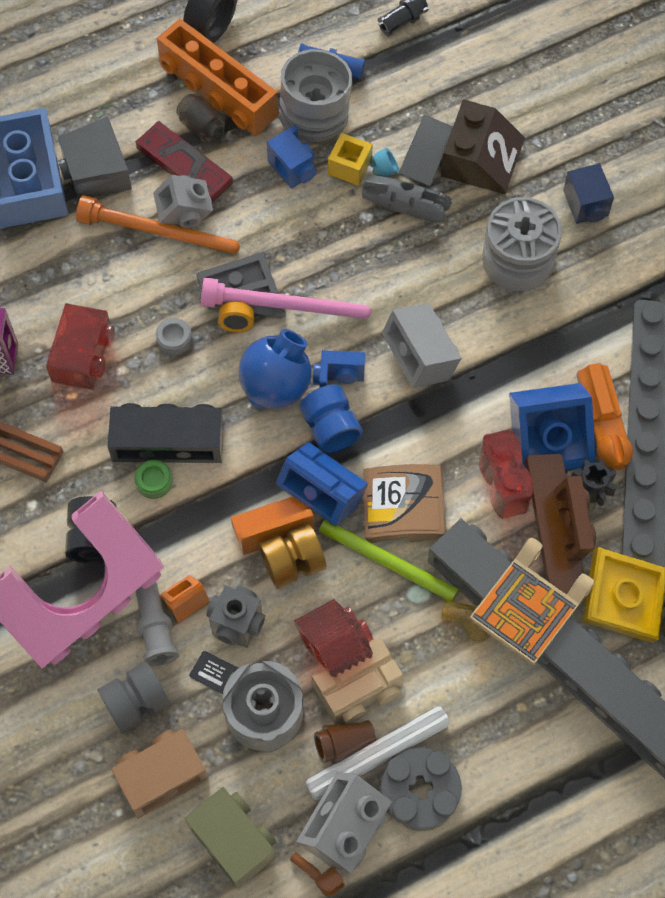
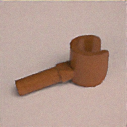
M297 852L291 856L290 861L306 872L325 896H333L344 888L343 879L333 866L321 874L317 867L313 866Z

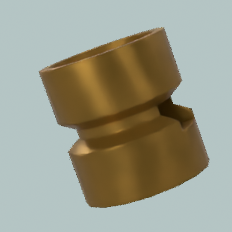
M309 523L288 531L287 538L285 539L277 535L258 543L263 562L276 589L296 582L300 573L308 577L327 569L322 548Z

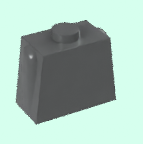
M108 116L58 137L63 159L58 160L64 180L71 179L78 199L82 195L94 197L132 189L128 168Z

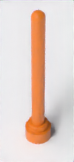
M82 195L77 206L76 221L79 223L92 225L93 223L99 224L100 221L231 254L237 253L240 249V245L236 240L189 228H182L173 224L160 223L157 220L105 208L103 203L98 202L97 198Z

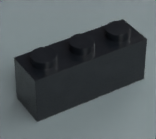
M126 403L121 405V407L110 406L107 447L112 462L159 460L164 463H222L224 427L222 408H215L209 404H198L194 407H178L174 404L141 407L134 403Z

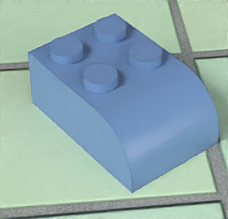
M46 108L0 116V229L67 216L68 210Z

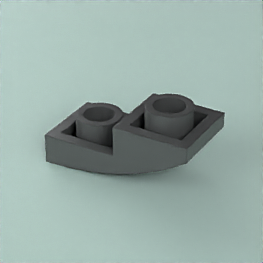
M424 115L398 176L430 188L443 158V152L453 126Z

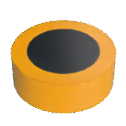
M233 301L225 303L219 308L218 324L229 332H246L254 325V310L243 302Z

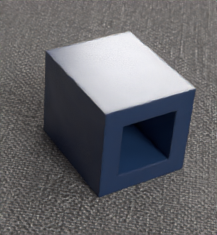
M601 164L567 171L563 192L576 224L587 221L592 223L598 222L609 216L614 196Z

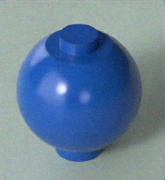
M283 329L279 336L260 338L253 342L243 353L238 368L239 381L243 391L248 396V401L255 407L260 409L284 408L297 402L307 391L312 372L310 360L304 352L308 344L296 332Z

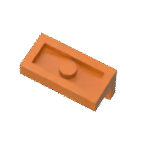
M293 496L231 517V523L243 555L258 551V543L277 535L283 539L287 538L288 531L309 523L314 531L312 510L307 509V506Z

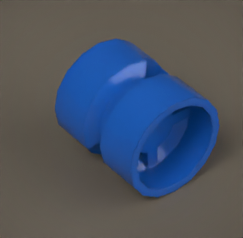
M328 385L309 393L300 402L299 409L305 422L313 428L312 436L321 452L331 454L344 450L357 442L363 435V429L355 413L349 411V401L341 386Z

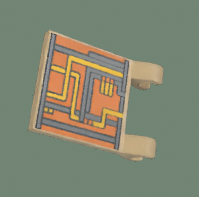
M529 538L511 565L472 613L469 620L534 666L577 607L590 593L594 580L586 574H581L566 595L529 569L540 556V550L543 546L536 539Z

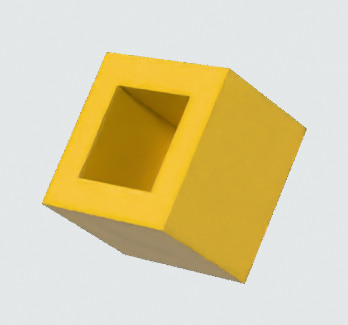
M341 133L328 157V175L359 186L370 165L373 144Z

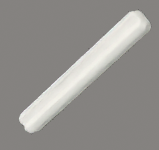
M436 707L310 777L306 781V787L314 800L321 799L337 771L355 774L360 777L396 757L401 752L444 730L450 723L447 714L441 707Z

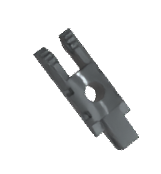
M368 175L363 184L362 198L386 209L436 223L443 221L446 215L445 212L449 210L452 204L450 196L394 178Z

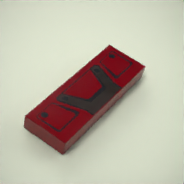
M157 121L135 141L136 148L170 175H186L190 178L206 180L212 203L233 184V177L160 121Z

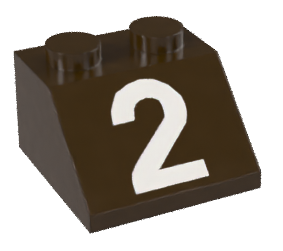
M463 99L443 152L441 177L506 195L525 137L496 108Z

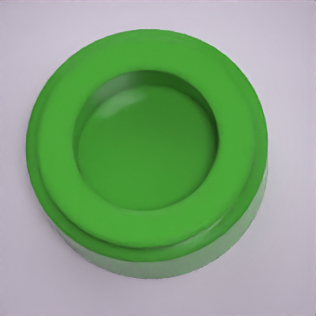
M159 460L143 462L137 468L134 475L137 490L146 498H161L172 487L173 479L170 468Z

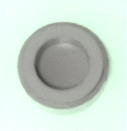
M166 319L156 329L157 345L162 352L168 355L182 354L188 350L192 343L191 329L182 319Z

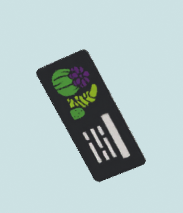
M203 651L189 676L223 694L228 679L239 668L207 651Z

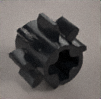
M585 459L582 464V471L573 469L571 476H582L583 487L589 493L590 503L597 502L599 506H603L606 495L614 496L617 486L610 482L614 480L616 471H609L604 465V460H600L599 463H590Z

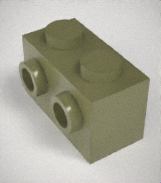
M222 787L184 817L192 833L238 890L276 858L275 850L272 846L277 842L262 823L256 827L248 818L247 814L251 809L238 792L230 795Z

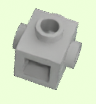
M170 175L153 192L160 223L179 225L182 228H194L213 211L206 180L194 179L186 175Z

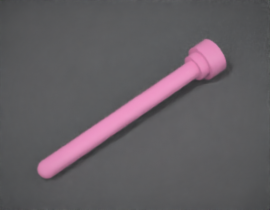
M203 278L200 306L215 308V304L222 305L223 302L237 301L248 305L367 319L371 315V308L368 305L226 288L225 284L218 283V279Z

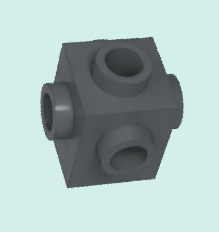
M225 585L220 596H213L207 609L206 616L209 617L212 634L226 644H238L248 648L253 635L256 637L259 635L266 615L262 613L261 599L257 598V594L248 588L237 586L236 589ZM233 610L238 612V614H230V612Z

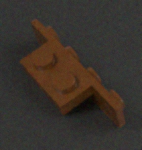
M561 454L529 455L525 459L539 542L543 545L541 554L546 581L567 595L578 577L584 574L582 559L595 549L597 536L595 527L590 524L588 514L590 504L589 493L583 487L582 476L566 477Z

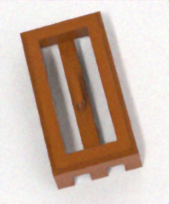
M0 422V447L44 464L46 467L43 470L0 452V464L47 483L63 454L62 446ZM2 435H3V436H6V437H8V438H11V439H13V440H16V441H18V442H21V443H23V444H26V445H28V446H30V447H33V448H35V449H38V450H40V451H43V452H45V453H48V454H50V455H52V456H51V457L46 456V455L41 454V453H39V452H37V451H34V450H32V449H29V448H27V447H24V446H22V445H19V444H17V443H14V442H12V441H9V440H7V439H5V438H2L1 436H2Z

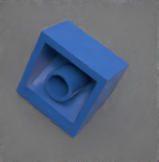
M581 383L509 393L512 431L523 476H528L525 459L529 455L561 454L565 470L582 468L585 459L590 463L596 462L592 396Z

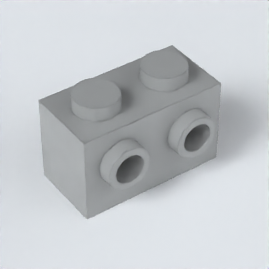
M427 303L392 310L382 334L412 387L417 388L449 381L462 358L431 305Z
M337 771L296 842L328 866L352 873L354 868L364 859L366 847L373 834L383 825L386 819V812L392 801L358 775Z

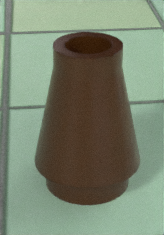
M369 720L359 723L323 725L322 730L314 733L316 750L323 763L331 761L333 764H336L376 741L375 731Z

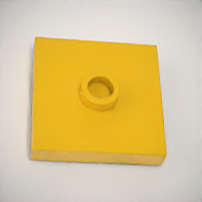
M600 547L596 548L592 554L589 577L594 580V584L585 600L582 622L650 643L658 641L665 596V567Z

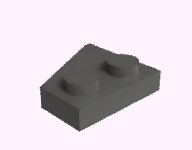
M263 252L196 273L201 292L203 278L218 279V283L225 284L226 288L279 294ZM215 304V308H212V307H207V308H208L209 310H217V311H219V308H220L222 305H217V304ZM249 305L253 308L254 315L279 319L286 316L285 309Z

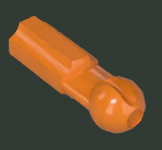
M601 363L588 365L578 370L576 377L578 383H581L592 396L597 458L599 461L604 460V465L609 470H621L631 462L633 446L626 435L608 366L601 365Z

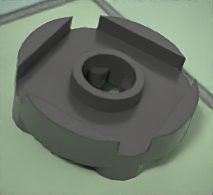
M429 748L408 749L392 758L388 762L381 781V793L392 801L387 813L392 818L394 817L397 822L404 824V827L414 831H429L442 826L454 814L461 798L462 785L456 767L450 762L449 757L445 753ZM417 779H423L425 784H431L432 790L427 791L426 799H419L417 793L410 792L409 787L414 786Z

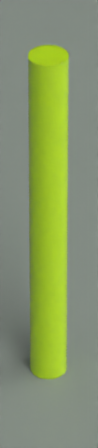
M327 520L323 521L319 532L451 603L459 591L458 588L338 525L335 527Z

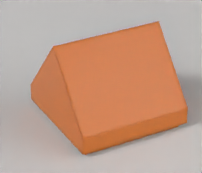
M188 575L160 594V599L178 624L210 603L203 585L191 575Z

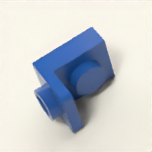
M322 350L321 364L314 363L313 385H319V388L328 386V380H336L342 384H352L356 381L364 382L365 352Z

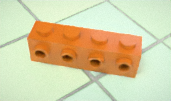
M179 18L156 38L161 67L167 73H174L183 80L189 90L204 96L215 110H222L230 116L240 129H247L254 136H257L279 116L278 92Z

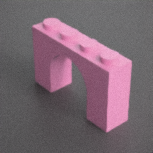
M102 490L71 515L74 524L99 551L105 561L103 582L99 590L89 600L72 607L54 606L40 599L11 565L0 573V623L41 669L50 662L52 665H55L63 660L71 651L69 646L80 637L85 640L93 635L100 628L101 623L99 621L110 612L115 615L123 610L131 601L129 596L140 587L147 589L153 585L161 576L159 571L164 568L161 559Z

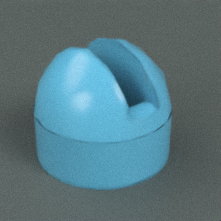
M388 148L372 156L370 166L374 168L372 172L375 176L390 177L399 172L397 161Z

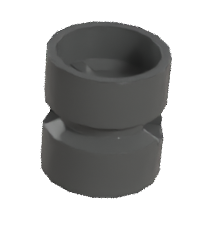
M146 661L127 671L126 680L121 681L115 678L97 689L122 734L141 724L142 715L145 713L154 716L171 706L165 691Z

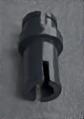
M401 0L399 6L377 19L381 31L389 37L409 22L412 24L420 19V15L429 11L426 0Z

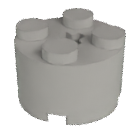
M263 661V663L251 665L249 663L237 669L230 676L223 690V711L228 729L239 743L253 750L273 752L290 742L298 733L304 716L303 694L296 676L285 666L273 661ZM267 701L270 702L271 708L269 710H257V703L264 705Z

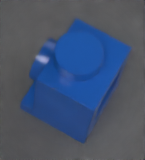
M295 125L266 142L269 164L291 189L300 183L310 181L316 175L317 168L313 165L314 153L306 142L301 143L299 141L298 129Z

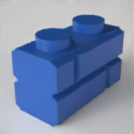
M309 442L287 457L276 481L278 487L335 527L356 510L368 486L366 481Z

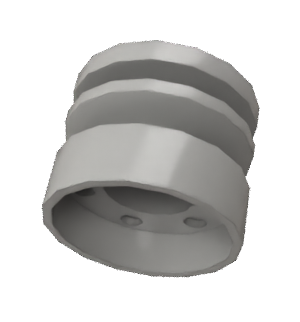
M309 49L296 53L284 64L281 70L279 119L285 130L293 125L297 127L298 139L306 142H322L333 139L345 128L348 122L352 72L342 58L326 50Z
M530 197L512 198L502 202L492 211L487 223L482 253L483 268L489 279L502 288L511 291H530L540 287L551 276L562 236L561 221L555 211L547 204Z

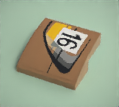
M404 464L363 469V480L368 483L364 493L365 539L367 541L375 543L407 538L410 542L441 538L446 533L443 467L441 465Z

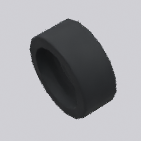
M188 0L183 21L214 43L227 30L235 13L238 0Z

